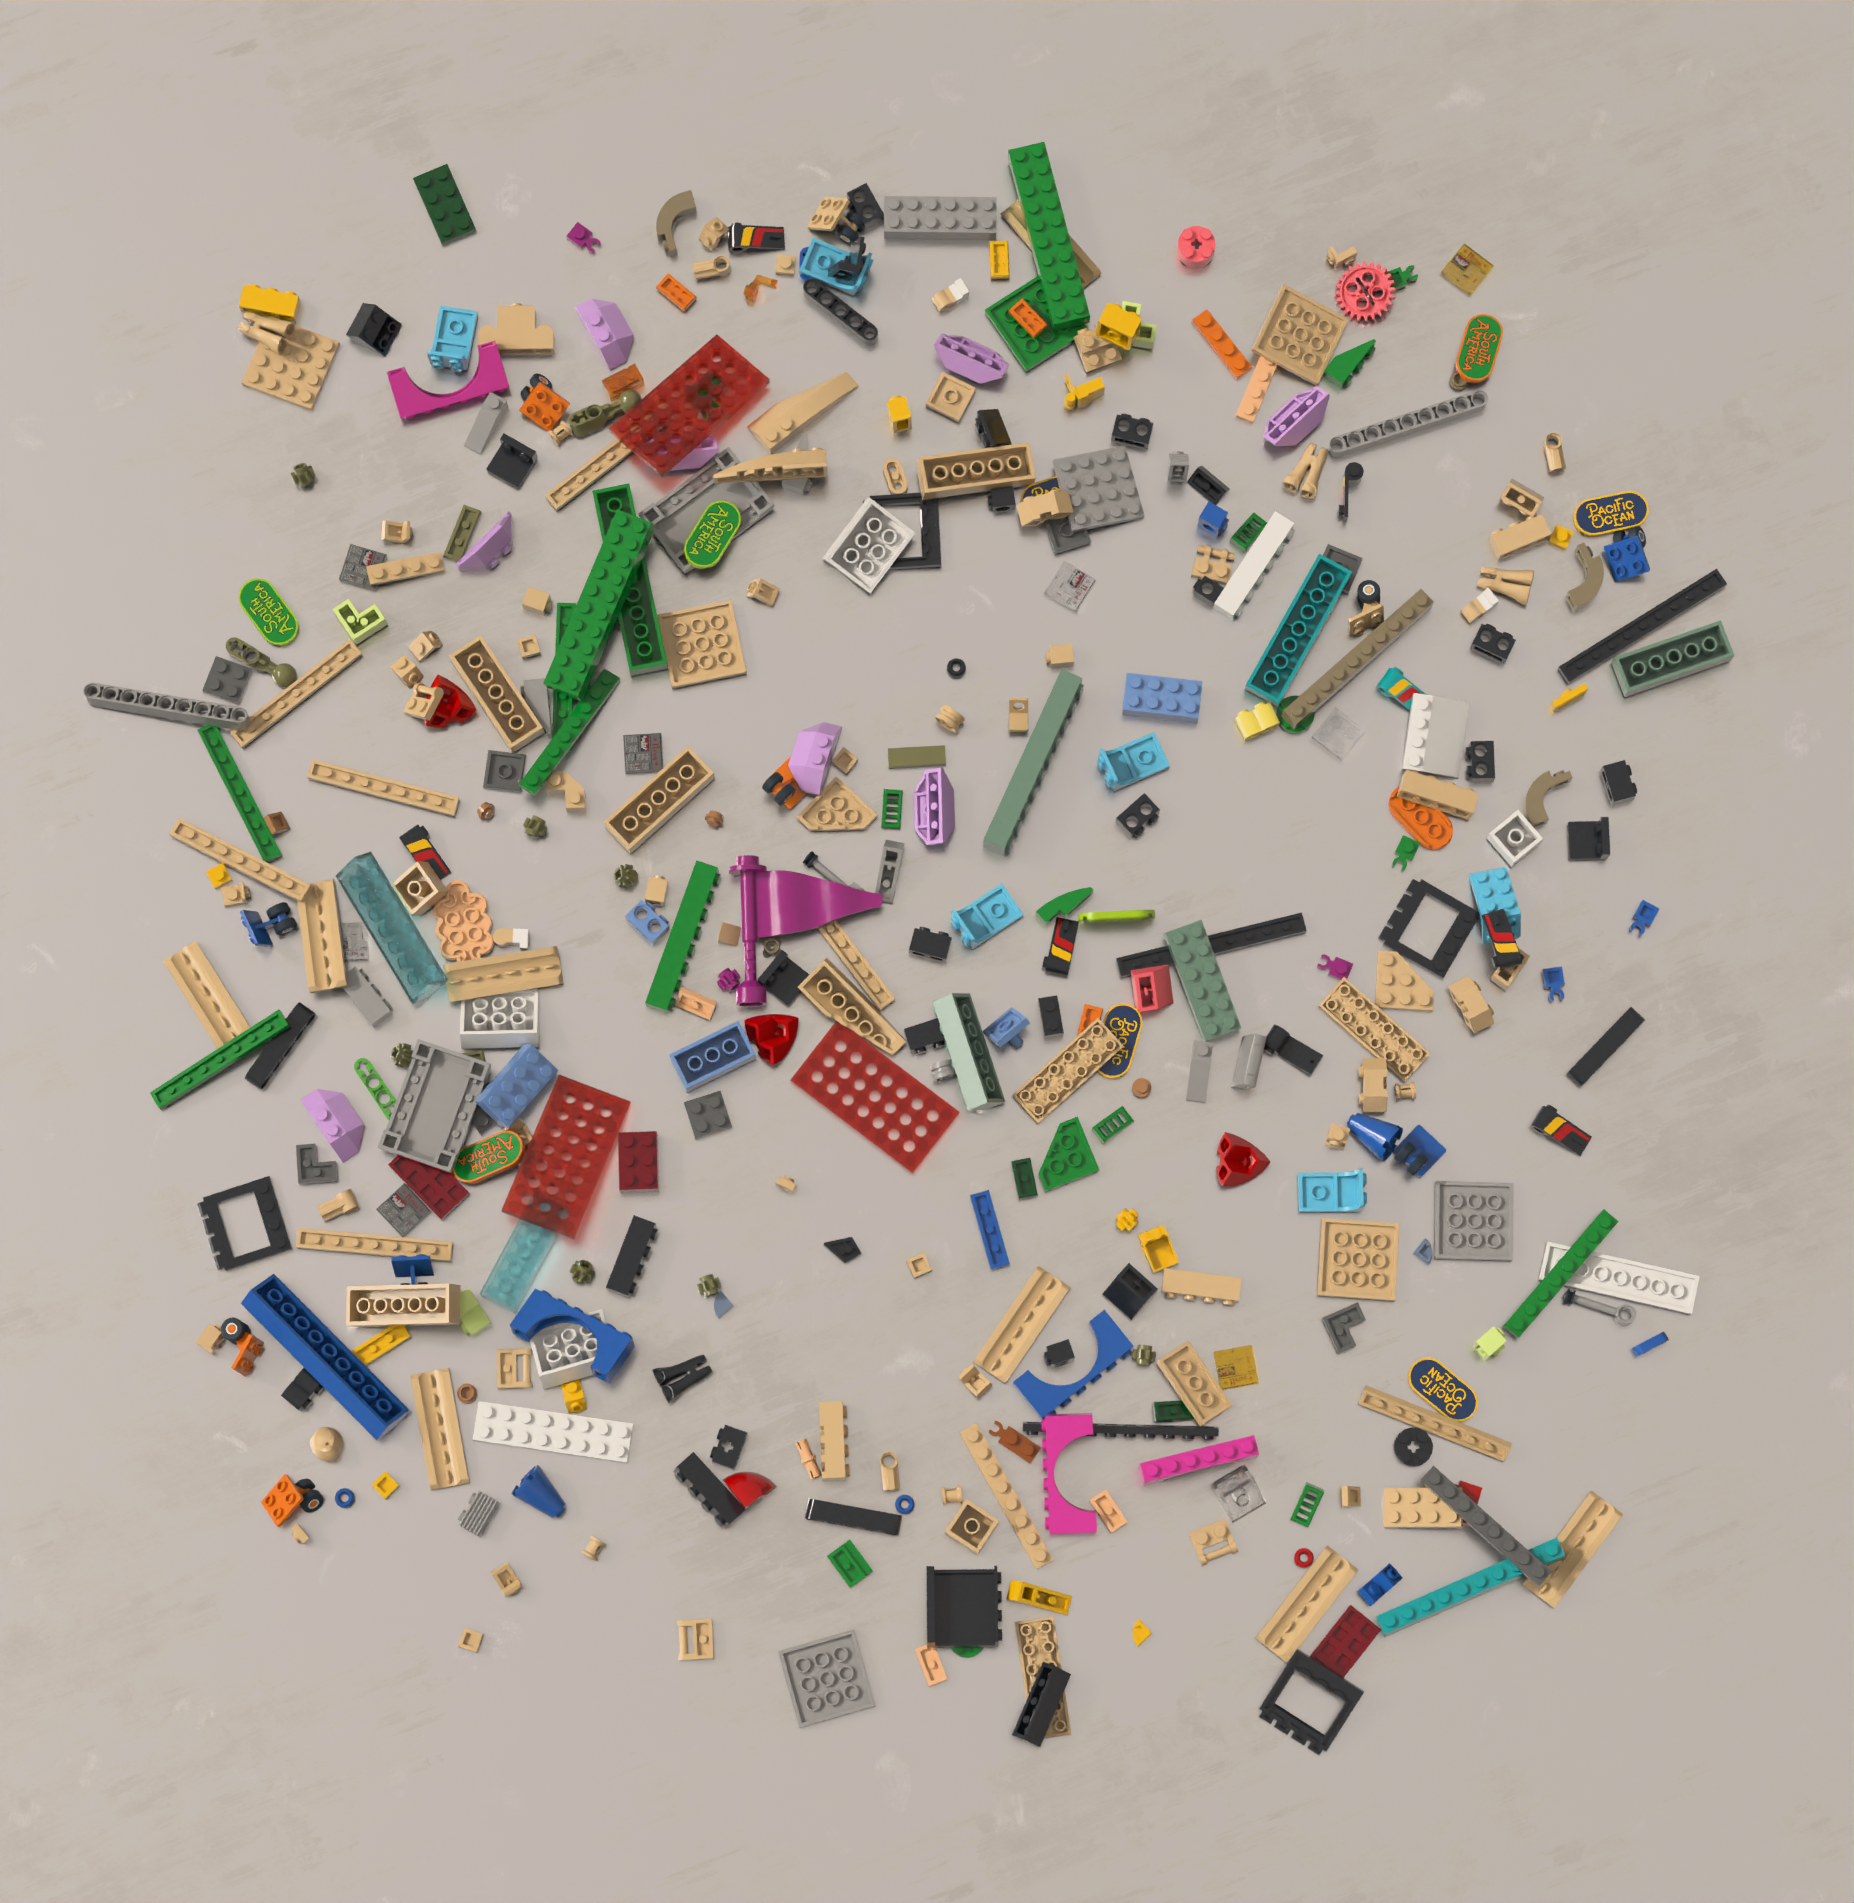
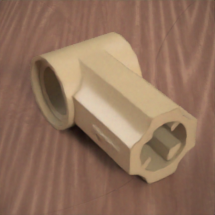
M719 255L715 259L693 263L696 280L714 276L725 277L731 272L730 262L723 255ZM720 263L727 264L724 269L717 268Z
M1549 433L1543 442L1549 471L1559 472L1565 470L1562 438L1558 433ZM1554 439L1557 442V446H1550L1548 440Z
M351 1189L345 1190L337 1194L336 1198L317 1206L324 1222L359 1208Z
M885 1452L880 1458L883 1491L899 1490L897 1456L893 1452ZM885 1456H893L895 1462L892 1466L884 1464L883 1459Z

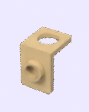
M1028 698L1009 699L1010 732L1028 731ZM1015 703H1022L1024 707L1015 708L1013 705Z

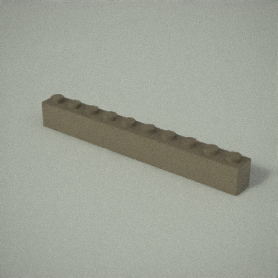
M1422 589L1416 592L1285 708L1281 717L1295 730L1304 720L1432 608L1434 601Z

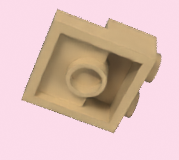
M1098 324L1095 325L1096 329L1089 331L1088 328L1077 331L1078 335L1074 336L1086 372L1122 360L1117 345L1096 335Z

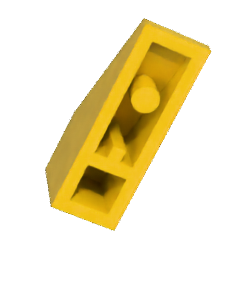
M1011 1580L1007 1600L1063 1615H1068L1072 1599L1070 1595Z

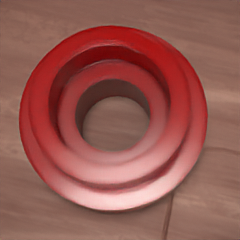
M1301 1548L1295 1553L1294 1561L1297 1566L1307 1568L1313 1563L1314 1556L1309 1549ZM1301 1555L1307 1556L1306 1562L1300 1560Z

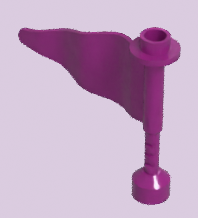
M744 855L736 857V865L729 867V874L740 876L742 942L744 943L745 981L736 988V1005L762 1006L767 1004L766 988L756 980L755 943L757 938L815 929L844 916L880 907L883 903L881 894L862 891L802 873L785 870L767 871L766 866L759 865L758 856Z

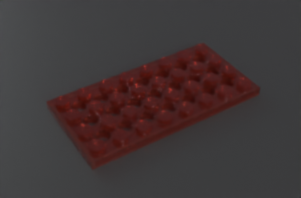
M716 334L609 427V432L658 475L663 477L770 383V380ZM715 356H720L722 358L718 362H714L712 360V358ZM728 367H732L735 369V371L732 373L725 372V369ZM701 368L708 369L706 373H699L698 371ZM743 378L748 380L746 384L738 383ZM689 379L695 381L693 385L685 384V382ZM714 379H720L722 381L718 385H714L711 383ZM728 390L735 392L732 396L725 395V392ZM675 391L682 393L679 397L671 395ZM700 391L708 392L706 396L698 395ZM691 402L694 404V407L686 408L685 404ZM714 402L721 403V406L718 408H714L711 405ZM661 403H666L668 405L664 409H660L658 407V405ZM675 414L681 416V418L678 420L671 419V417ZM700 414H706L708 416L704 420L698 418ZM647 415L654 416V419L650 421H647L644 418ZM636 426L641 428L639 432L631 431ZM660 426H665L668 428L664 432H659L657 430ZM686 426L694 427L692 431L684 430ZM677 437L681 440L678 443H672L671 439ZM647 438L654 439V441L651 444H646L644 442V440ZM661 449L667 451L665 455L657 454V452Z
M838 1021L833 1024L790 1080L912 1174L960 1113ZM844 1042L847 1046L846 1050L843 1052L837 1051L835 1048L836 1044ZM853 1054H860L862 1060L859 1063H853L850 1059ZM832 1057L835 1063L833 1066L827 1067L823 1063L824 1059ZM867 1066H876L877 1072L874 1075L867 1074ZM844 1068L850 1071L849 1077L845 1079L839 1076V1071ZM815 1072H820L823 1075V1079L820 1082L812 1080V1075ZM883 1077H890L892 1084L888 1087L883 1086L881 1083ZM857 1080H862L865 1082V1087L862 1090H857L854 1087V1083ZM836 1084L838 1091L834 1094L827 1091L828 1085ZM898 1089H906L908 1092L907 1096L899 1098L896 1094ZM872 1092H878L881 1098L873 1102L869 1096ZM844 1096H852L854 1099L853 1103L845 1105L842 1102ZM914 1100H921L923 1107L916 1110L912 1107V1102ZM888 1103H893L896 1106V1110L893 1113L885 1111V1106ZM866 1107L869 1113L867 1116L861 1117L858 1115V1109ZM930 1111H935L938 1114L936 1121L928 1120L927 1114ZM909 1115L911 1122L908 1125H903L900 1122L901 1116ZM880 1118L884 1121V1126L882 1128H875L873 1121ZM917 1127H925L927 1130L926 1134L918 1136L915 1133ZM891 1130H897L900 1135L898 1139L891 1140L888 1137V1133ZM908 1141L913 1142L915 1145L914 1150L911 1152L906 1151L903 1147Z
M558 1075L505 1200L502 1212L575 1239L631 1101ZM567 1095H571L575 1098V1101L567 1103L564 1098ZM585 1102H590L593 1108L585 1110L582 1105ZM603 1109L610 1110L611 1115L608 1117H604L601 1115L600 1111ZM560 1112L567 1113L568 1118L565 1120H560L557 1117V1114ZM583 1119L586 1121V1125L579 1127L575 1124V1121ZM595 1126H602L604 1132L597 1134L593 1128ZM558 1129L561 1135L554 1137L550 1134V1131ZM570 1136H577L579 1141L572 1144L568 1141V1138ZM590 1142L597 1145V1148L593 1151L588 1150L586 1147ZM545 1146H552L554 1151L547 1154L543 1151V1148ZM565 1152L572 1155V1158L568 1161L561 1158V1155ZM582 1159H586L590 1162V1165L582 1167L579 1162ZM540 1162L545 1163L547 1166L543 1171L536 1168V1165ZM557 1169H561L565 1172V1175L559 1178L554 1175V1172ZM575 1176H579L583 1179V1182L575 1184L572 1179ZM530 1180H538L540 1185L533 1188L529 1185ZM554 1186L558 1192L553 1195L549 1194L547 1188ZM573 1193L576 1199L574 1201H567L565 1195ZM528 1196L533 1201L531 1204L526 1205L522 1203V1198ZM547 1203L551 1209L544 1212L540 1209V1205ZM565 1210L569 1213V1216L567 1218H560L558 1212Z

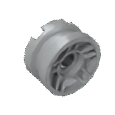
M952 1059L930 1066L931 1072L934 1073V1082L957 1077L956 1072L952 1068Z

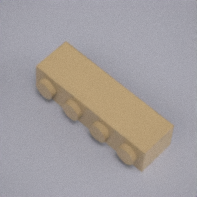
M1415 770L1405 771L1397 793L1399 798L1467 820L1474 814L1479 793L1474 792L1471 788H1462L1452 782H1443L1434 776H1425Z
M1164 1268L1161 1294H1165L1167 1298L1184 1296L1185 1300L1196 1301V1298H1201L1206 1303H1215V1300L1223 1301L1224 1305L1234 1306L1235 1303L1239 1302L1242 1278Z

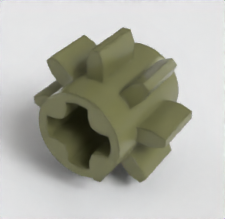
M300 463L293 467L294 472L291 473L295 484L299 483L300 486H307L313 482L312 477H315V473L311 465L307 467L306 463Z
M533 815L532 819L527 817L523 824L524 828H526L524 833L535 839L539 835L543 837L547 831V827L544 826L546 821Z
M620 865L615 870L614 880L619 882V887H632L636 883L638 874L636 870H632L633 865Z
M399 1043L398 1046L392 1049L391 1058L396 1060L394 1065L407 1067L411 1063L413 1050L410 1049L412 1045Z
M586 1260L576 1261L569 1271L573 1273L572 1279L579 1284L589 1283L595 1274L592 1271V1264Z
M709 1274L699 1278L700 1284H697L700 1294L704 1293L705 1297H710L719 1293L718 1288L721 1287L718 1277L714 1278L713 1274Z
M1138 1345V1349H1133L1132 1359H1136V1365L1150 1366L1151 1361L1155 1362L1156 1352L1152 1351V1346Z

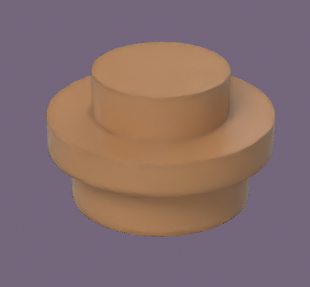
M488 802L481 804L477 809L479 818L481 820L490 819L494 815L495 806Z
M712 810L705 816L707 824L711 827L722 826L724 823L723 815L717 811Z
M1139 1078L1134 1081L1132 1090L1136 1096L1146 1097L1151 1092V1083L1147 1079Z
M466 1383L458 1388L457 1396L463 1403H471L475 1400L477 1391L473 1385Z

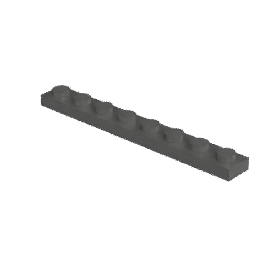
M1435 1466L1422 1477L1421 1483L1537 1587L1552 1573L1548 1567Z

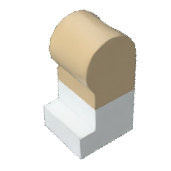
M960 278L951 286L935 294L932 300L939 312H942L969 298V291Z
M1487 588L1481 595L1467 604L1461 610V613L1469 623H1472L1496 607L1499 600Z
M500 928L493 933V940L501 948L514 945L520 946L521 951H528L530 932L528 929Z

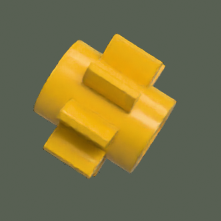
M1127 1208L1123 1209L1115 1217L1118 1220L1116 1226L1121 1231L1124 1229L1128 1232L1131 1231L1139 1223L1136 1219L1138 1213L1133 1208L1130 1211Z

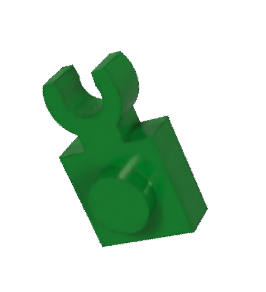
M1414 265L1408 266L1403 272L1401 267L1385 274L1391 273L1392 278L1390 280L1395 281V284L1391 287L1396 288V290L1407 286L1406 280L1415 281L1418 278V274L1414 276L1409 274L1410 271L1414 270Z
M1403 835L1395 851V854L1399 855V857L1393 860L1392 867H1395L1397 862H1401L1403 864L1401 871H1404L1407 867L1406 860H1413L1420 843Z

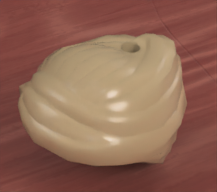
M321 1427L312 1435L310 1446L313 1453L319 1459L326 1462H334L342 1452L343 1440L336 1429Z

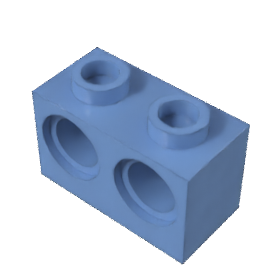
M641 900L625 917L654 946L670 930L667 925L669 921L663 915L658 916L654 912L656 909L648 901L644 903ZM645 911L647 916L644 919H639L637 917L638 912ZM653 924H659L661 926V929L658 932H653L650 930Z

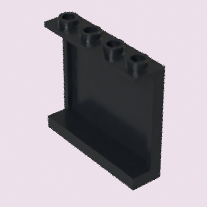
M926 1566L927 1648L998 1647V1641H1002V1629H998V1622H1002V1610H998V1603H1002V1591H998V1584H1001V1572H997V1566H994V1569L934 1570V1566Z

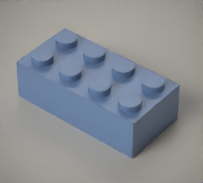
M1127 673L1122 715L1198 723L1203 681Z
M739 1021L669 1054L687 1092L756 1059V1054Z
M524 1044L475 1099V1102L501 1127L509 1128L558 1072V1069L532 1044Z

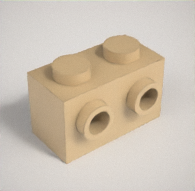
M1514 479L1510 480L1500 497L1508 506H1514L1520 509L1519 511L1522 514L1532 517L1544 499L1542 495Z

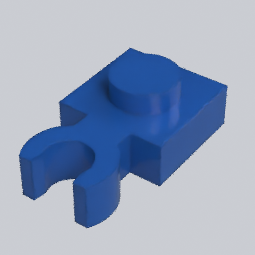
M1642 900L1633 918L1637 919V922L1631 925L1630 931L1632 932L1634 927L1637 926L1641 929L1639 936H1642L1645 932L1644 925L1651 926L1659 908Z
M1562 966L1543 969L1545 989L1551 988L1549 1000L1551 1002L1554 1001L1553 994L1555 993L1560 995V1000H1563L1564 992L1560 989V987L1565 986Z

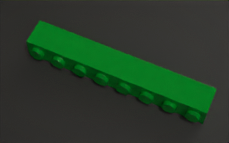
M696 860L645 1002L647 1007L667 1014L669 1009L673 1010L676 1002L674 998L675 992H679L682 985L681 975L687 972L689 963H687L688 956H692L695 945H693L695 937L699 938L702 929L699 925L701 920L706 919L708 909H706L707 903H711L714 896L713 886L714 884L718 885L721 874H719L718 867Z

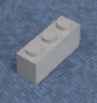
M355 966L346 973L348 986L342 988L374 1028L392 1015L389 1010L392 1006L386 998L382 1000L378 996L380 991L374 983L370 985L366 979L369 977L363 969L358 970Z

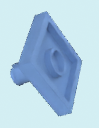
M1011 1007L983 1030V1033L1000 1048L1008 1041H1010L1014 1048H1018L1024 1042L1018 1033L1028 1026L1030 1022L1025 1016Z

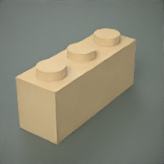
M1535 514L1533 517H1527L1526 521L1522 523L1517 521L1510 524V528L1505 530L1500 528L1493 531L1489 542L1497 559L1501 560L1549 540L1552 533L1543 514L1539 516Z

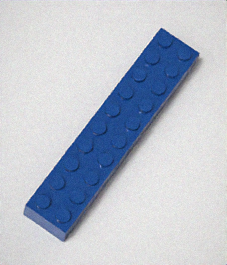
M272 1274L248 1292L241 1304L376 1440L402 1421L409 1409L275 1274Z

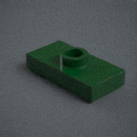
M1025 1158L1011 1161L1019 1200L1038 1196L1031 1159Z
M1182 1400L1152 1403L1154 1423L1190 1421L1194 1419Z

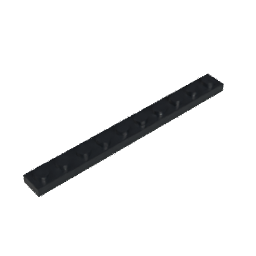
M1717 569L1713 570L1558 667L1559 671L1567 683H1571L1727 585L1726 581Z
M1301 912L1208 935V939L1215 955L1305 933L1307 929ZM1168 945L1116 958L1121 978L1130 976V970L1167 964L1169 966L1175 965Z
M1023 1422V1431H1027V1435H1038V1432H1046L1042 1431L1041 1422ZM1093 1423V1434L1085 1436L1094 1437L1097 1436V1433H1105V1437H1116V1434H1124V1437L1133 1438L1136 1437V1434H1144V1438H1155V1435H1163V1438L1172 1439L1175 1438V1435H1183V1439H1194L1195 1436H1202V1439L1211 1440L1214 1439V1436H1219L1218 1426Z

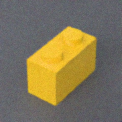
M894 396L887 401V412L893 433L912 428L911 414L906 397Z

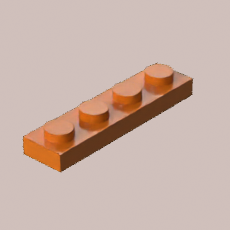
M1207 309L1192 319L1194 326L1236 379H1239L1252 369V365Z

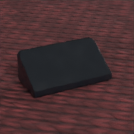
M1199 466L1187 481L1215 505L1230 490L1229 487L1203 466Z

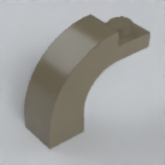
M691 190L670 198L663 205L657 217L656 231L658 242L663 241L665 252L669 251L670 257L678 255L672 234L675 223L684 216L697 213Z
M1584 542L1577 545L1575 551L1585 568L1586 579L1580 586L1568 591L1566 595L1574 612L1583 609L1593 601L1602 585L1604 568L1600 555L1592 558L1593 552L1589 546L1586 547Z
M1547 771L1540 775L1530 786L1524 800L1523 811L1524 817L1533 828L1548 822L1549 818L1543 805L1544 795L1553 788L1571 782L1573 777L1570 771H1559L1553 774L1554 777L1551 776L1550 771Z

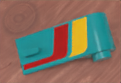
M1389 668L1376 688L1384 695L1394 697L1410 710L1413 694L1425 693L1404 677V673L1399 668Z

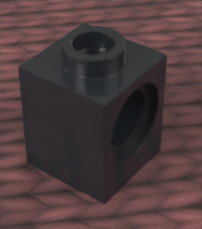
M1013 487L991 489V494L987 498L988 506L992 507L993 513L1016 509Z
M1204 576L1202 580L1198 579L1193 586V589H1195L1194 596L1210 607H1213L1224 587ZM1204 587L1211 588L1212 592L1210 594L1203 593L1202 589Z

